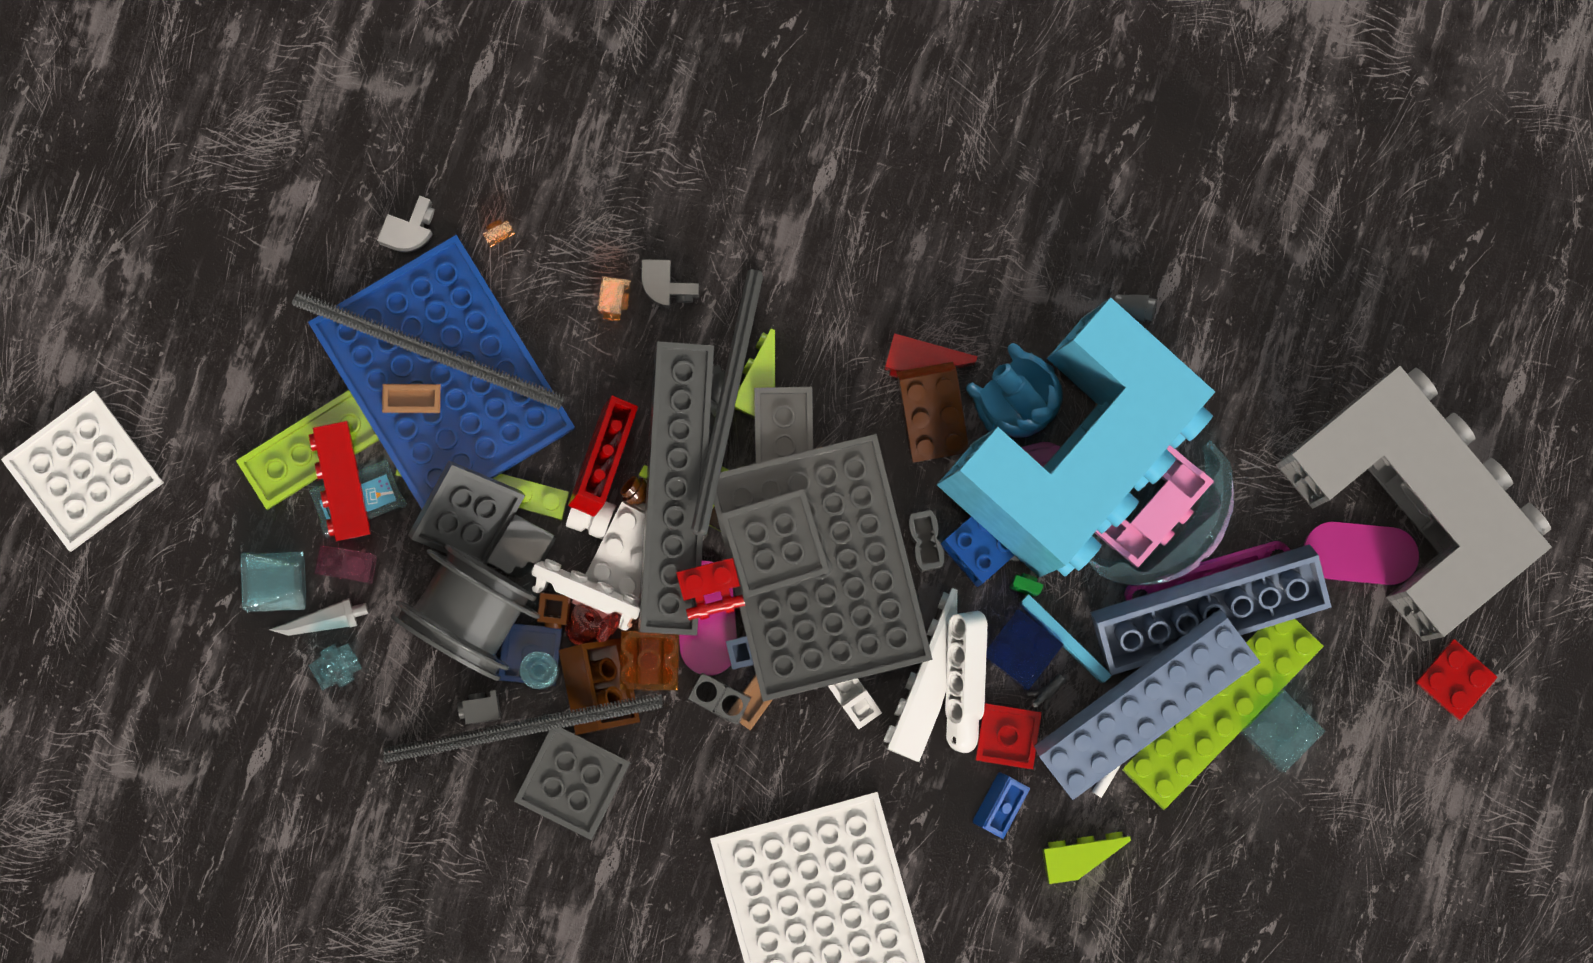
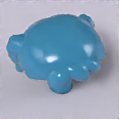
M1011 343L1008 346V353L1013 361L1010 364L1006 363L998 366L992 374V380L984 388L975 383H969L966 386V391L972 397L978 416L987 431L990 432L999 427L1008 436L1024 438L1043 430L1056 417L1062 404L1063 391L1053 366L1041 358L1025 352L1017 344Z

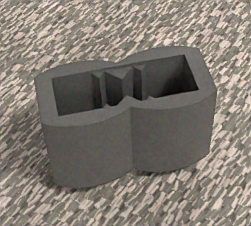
M928 510L911 514L908 520V531L912 541L915 543L914 560L920 572L942 568L944 551L937 539L938 522L934 513Z

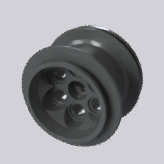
M446 544L444 547L448 551L446 556L428 549L427 554L441 563L417 605L414 607L403 601H396V605L401 611L399 614L393 612L390 617L403 628L444 654L493 680L499 681L501 676L497 671L499 668L509 670V665L496 656V653L521 612L536 619L540 618L538 612L526 605L528 600L535 601L536 596L484 563L449 544Z

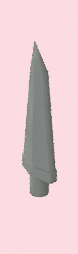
M348 598L270 630L290 636L344 627L351 628L357 626L356 617L369 614L366 603L352 606L351 600Z

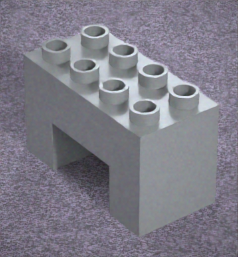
M1399 366L1370 386L1278 462L1276 466L1312 509L1331 500L1367 469L1372 473L1438 553L1386 597L1420 639L1427 641L1445 637L1551 549L1552 546L1543 537L1551 530V526L1543 514L1531 503H1527L1521 509L1506 493V490L1513 485V481L1506 470L1495 459L1489 458L1482 464L1470 450L1468 445L1476 438L1465 421L1456 413H1451L1444 419L1430 400L1438 395V392L1430 379L1418 368H1414L1407 374Z

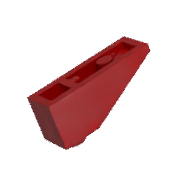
M894 333L884 370L890 371L889 376L897 378V371L953 362L957 369L975 365L977 356Z

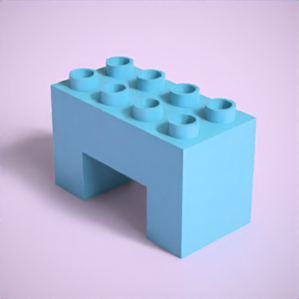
M1109 298L1085 315L1047 358L1098 404L1047 464L1042 467L997 427L973 442L937 484L940 489L1038 577L1058 570L1065 577L1074 568L1078 571L1081 570L1102 546L1092 536L1097 530L1102 534L1111 525L1114 527L1119 526L1138 505L1139 501L1129 493L1134 487L1139 491L1148 482L1154 484L1175 462L1176 458L1167 450L1168 446L1170 445L1175 449L1185 439L1191 441L1213 417L1203 406L1215 391L1112 298Z

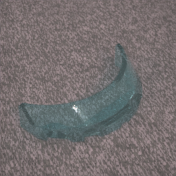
M1211 440L1202 446L1206 474L1214 482L1203 493L1200 505L1185 530L1171 543L1151 553L1138 568L1134 567L1128 560H1106L1093 557L1087 565L1106 579L1128 585L1165 583L1197 568L1204 558H1208L1222 541L1233 513L1234 484L1230 461Z

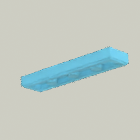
M1029 594L1020 602V605L1100 683H1105L1112 676Z

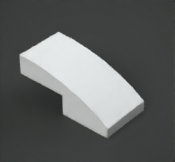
M858 678L828 686L858 729L882 714Z

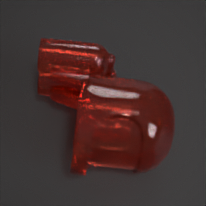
M578 604L571 612L572 619L566 625V635L575 645L592 643L595 639L599 643L605 642L610 635L614 634L620 624L621 615L613 612L610 616L607 615L602 619L593 608L585 604Z

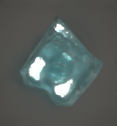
M303 552L242 553L241 583L243 609L247 612L305 609L306 584Z

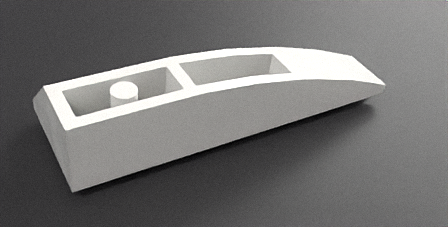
M954 588L950 589L949 594L943 592L937 607L942 609L938 620L932 619L927 635L931 636L929 647L933 660L922 662L917 673L911 672L905 688L910 690L906 699H900L894 715L899 716L895 726H889L883 740L888 743L887 750L919 762L946 692L948 624L951 616L957 614V590Z

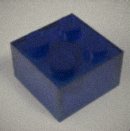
M1017 609L987 647L986 660L1024 690L1028 691L1064 644Z

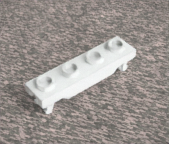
M545 559V561H540L534 565L532 576L537 578L536 585L532 587L533 592L540 593L551 583L556 592L607 614L614 611L622 613L619 626L625 631L632 627V619H638L640 613L639 597L630 593L621 595L613 591V586L604 582L593 583L587 580L588 576L581 572L572 570L570 573L560 569L561 564L553 560Z

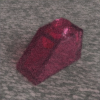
M320 545L315 574L372 584L377 556L355 550Z

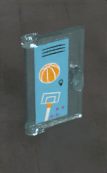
M387 459L358 470L368 519L406 506V500L403 498L402 493L399 492ZM323 484L310 489L309 492L321 520L322 533L327 538L329 537L326 519H330L331 515L329 507H323L320 491L325 490Z

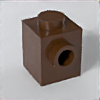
M542 591L538 608L540 618L537 619V622H545L544 627L561 629L562 625L569 623L572 598L558 592Z

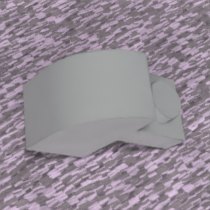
M419 195L409 222L387 214L377 240L379 244L406 253L414 252L424 247L433 235L431 230L424 228L425 224H430L435 209L431 208V200Z

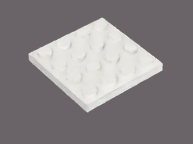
M92 391L1 459L70 552L164 483L96 391Z

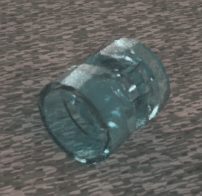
M536 651L529 653L520 664L521 679L527 686L533 689L544 690L550 688L559 677L560 669L558 662L553 656L545 652Z

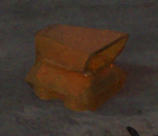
M621 631L620 689L678 691L679 635Z

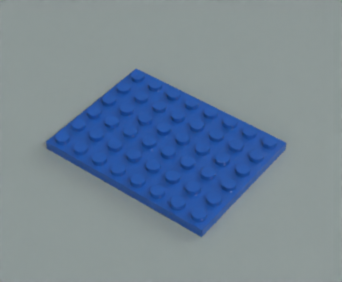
M457 235L336 305V308L340 306L339 310L343 307V311L345 309L346 312L350 310L349 314L353 311V315L355 313L356 316L360 314V318L363 315V319L365 317L366 320L370 318V322L372 319L373 323L376 320V324L380 322V326L382 323L383 327L386 324V328L390 326L389 329L393 327V331L396 328V332L400 330L399 333L403 331V335L406 332V336L410 334L409 337L413 335V339L416 336V340L420 338V341L423 339V343L426 340V344L430 342V345L433 343V347L436 344V348L440 346V349L443 347V350L447 348L446 352L450 350V353L453 351V354L457 352L456 356L460 353V357L462 355L463 358L467 356L466 359L470 357V361L472 359L473 362L477 360L476 363L480 361V365L483 362V366L487 364L486 367L490 365V369L493 366V370L497 368L496 371L500 369V373L503 370V374L507 372L506 375L510 373V377L513 374V378L517 376V379L520 377V381L523 378V382L527 380V383L530 381V385L533 382V386L537 384V387L540 385V389L544 386L543 390L547 388V391L550 389V392H552L548 382ZM319 315L308 322L421 509L424 507L448 461L493 479L575 429L562 406L557 410V408L550 407V405H544V403L537 402V400L534 401V399L527 398V396L524 397L520 393H514V391L507 390V388L504 389V387L497 386V384L493 385L494 383L487 382V380L483 381L484 379L477 378L476 376L473 377L474 375L467 374L466 372L463 373L464 371L460 372L456 368L453 369V367L450 368V366L443 365V363L440 364V362L433 361V359H427L423 355H417L413 351H407L403 347L400 348V346L397 347V345L390 344V342L387 343V341L380 340V338H374L367 335V333L364 334L357 331V329L354 330L347 327V325L343 326V324L337 323V321L333 322V320L327 319V317L323 318V316L320 317ZM383 384H441L440 413H382Z

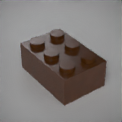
M948 362L897 371L909 454L913 463L964 454L969 445L958 375L954 363Z

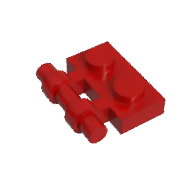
M733 557L676 572L683 600L692 598L696 600V607L686 609L689 620L696 618L704 620L709 618L711 614L726 611L727 614L734 612V608L745 606L743 595L731 597L729 590L740 586ZM721 592L722 600L706 604L704 595Z

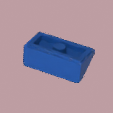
M999 772L977 811L973 823L1004 839L1030 788Z

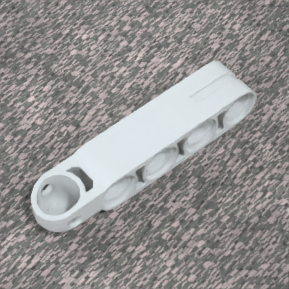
M980 611L954 614L951 616L948 624L945 705L947 716L946 739L952 749L962 753H969L976 747L979 739V720L984 715L987 620ZM953 737L956 738V744L953 742Z

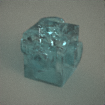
M348 643L339 648L335 644L327 647L320 652V658L308 665L322 691L335 684H338L339 688L355 680L353 674L362 669Z

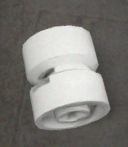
M605 502V505L595 517L571 507L566 527L580 532L586 528L589 535L603 540L613 520L617 506Z

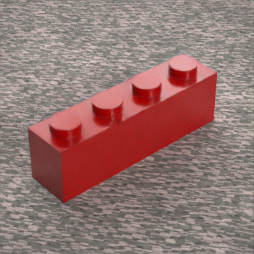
M613 395L603 406L570 498L569 507L595 517L605 505L638 406Z
M348 421L314 427L313 434H309L311 450L318 452L319 462L315 463V470L318 480L323 479L325 490L320 491L323 507H329L331 518L326 519L329 536L335 535L336 541L370 535L371 529Z

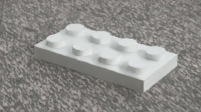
M625 501L621 502L585 574L588 576L587 580L596 584L598 582L607 583L614 587V592L621 595L630 593L640 598L645 511ZM572 600L571 603L620 628L619 624L622 613L614 611L607 614L577 600Z

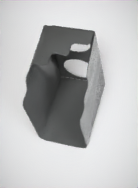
M515 514L487 562L511 578L515 576L522 579L527 572L532 575V570L536 563L544 561L556 540V536Z
M701 673L688 699L728 722L740 724L752 697L729 686L725 688V684ZM711 682L715 685L717 695L714 700L703 702L697 697L696 690L699 684ZM729 695L738 696L743 703L741 712L734 716L726 714L722 708L723 700Z

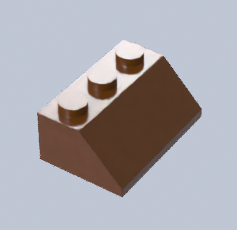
M623 638L585 643L559 650L571 712L572 710L576 712V709L579 711V708H582L583 711V707L587 710L586 707L590 709V706L593 709V705L597 708V705L600 707V704L604 706L603 703H606V706L607 703L611 705L610 702L614 704V701L618 703V700L621 703V700L625 702L624 699L628 701V698L631 701V698L635 700ZM639 713L624 714L620 717H610L609 719H600L595 722L593 720V722H586L585 724H576L574 726L575 735L639 723Z

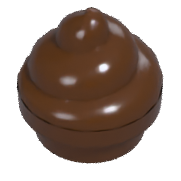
M636 476L629 478L620 491V494L624 496V501L630 505L646 504L647 482L643 478L638 479Z

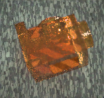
M602 276L597 311L598 314H603V319L620 321L622 310H627L629 293H624V290L631 289V280Z

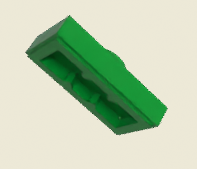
M1021 573V576L1015 575L1012 578L1009 588L1025 595L1029 594L1035 598L1041 594L1044 584L1038 583V578Z

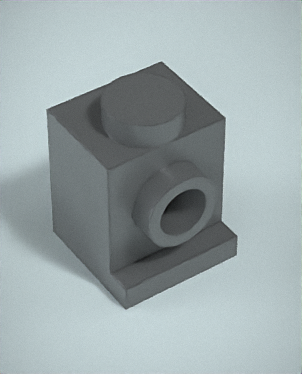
M490 691L491 697H486L485 692L468 695L469 700L457 702L460 720L465 719V724L469 725L502 719L498 691Z

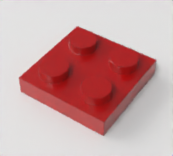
M1452 639L1415 683L1460 721L1498 677L1460 643Z
M985 703L975 760L1033 770L1036 753L1034 746L1038 740L1042 712Z

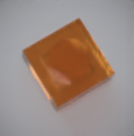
M497 220L486 227L487 231L483 233V236L491 248L515 233L508 220L504 222Z

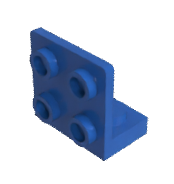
M972 516L941 542L942 548L976 587L983 584L1014 556L1009 549Z

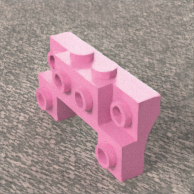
M1170 445L1167 450L1176 460L1161 477L1166 483L1130 523L1124 520L1117 527L1111 525L1102 534L1097 530L1095 531L1098 537L1113 550L1119 552L1136 568L1144 562L1159 543L1163 546L1168 543L1175 534L1172 528L1178 522L1183 525L1194 513L1190 508L1214 482L1207 474L1193 465Z

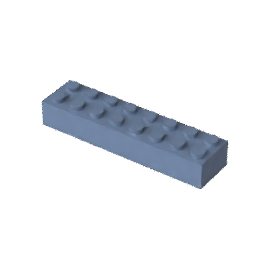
M1309 544L1090 613L1104 664L1109 673L1114 675L1145 665L1219 609L1223 611L1238 633L1244 635L1331 608V603L1319 555Z
M1219 609L1034 747L1040 759L1071 799L1074 800L1258 665L1260 661L1223 611Z

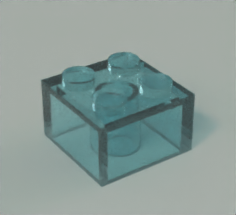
M1282 690L1240 733L1279 772H1286L1324 734L1325 730L1285 690Z

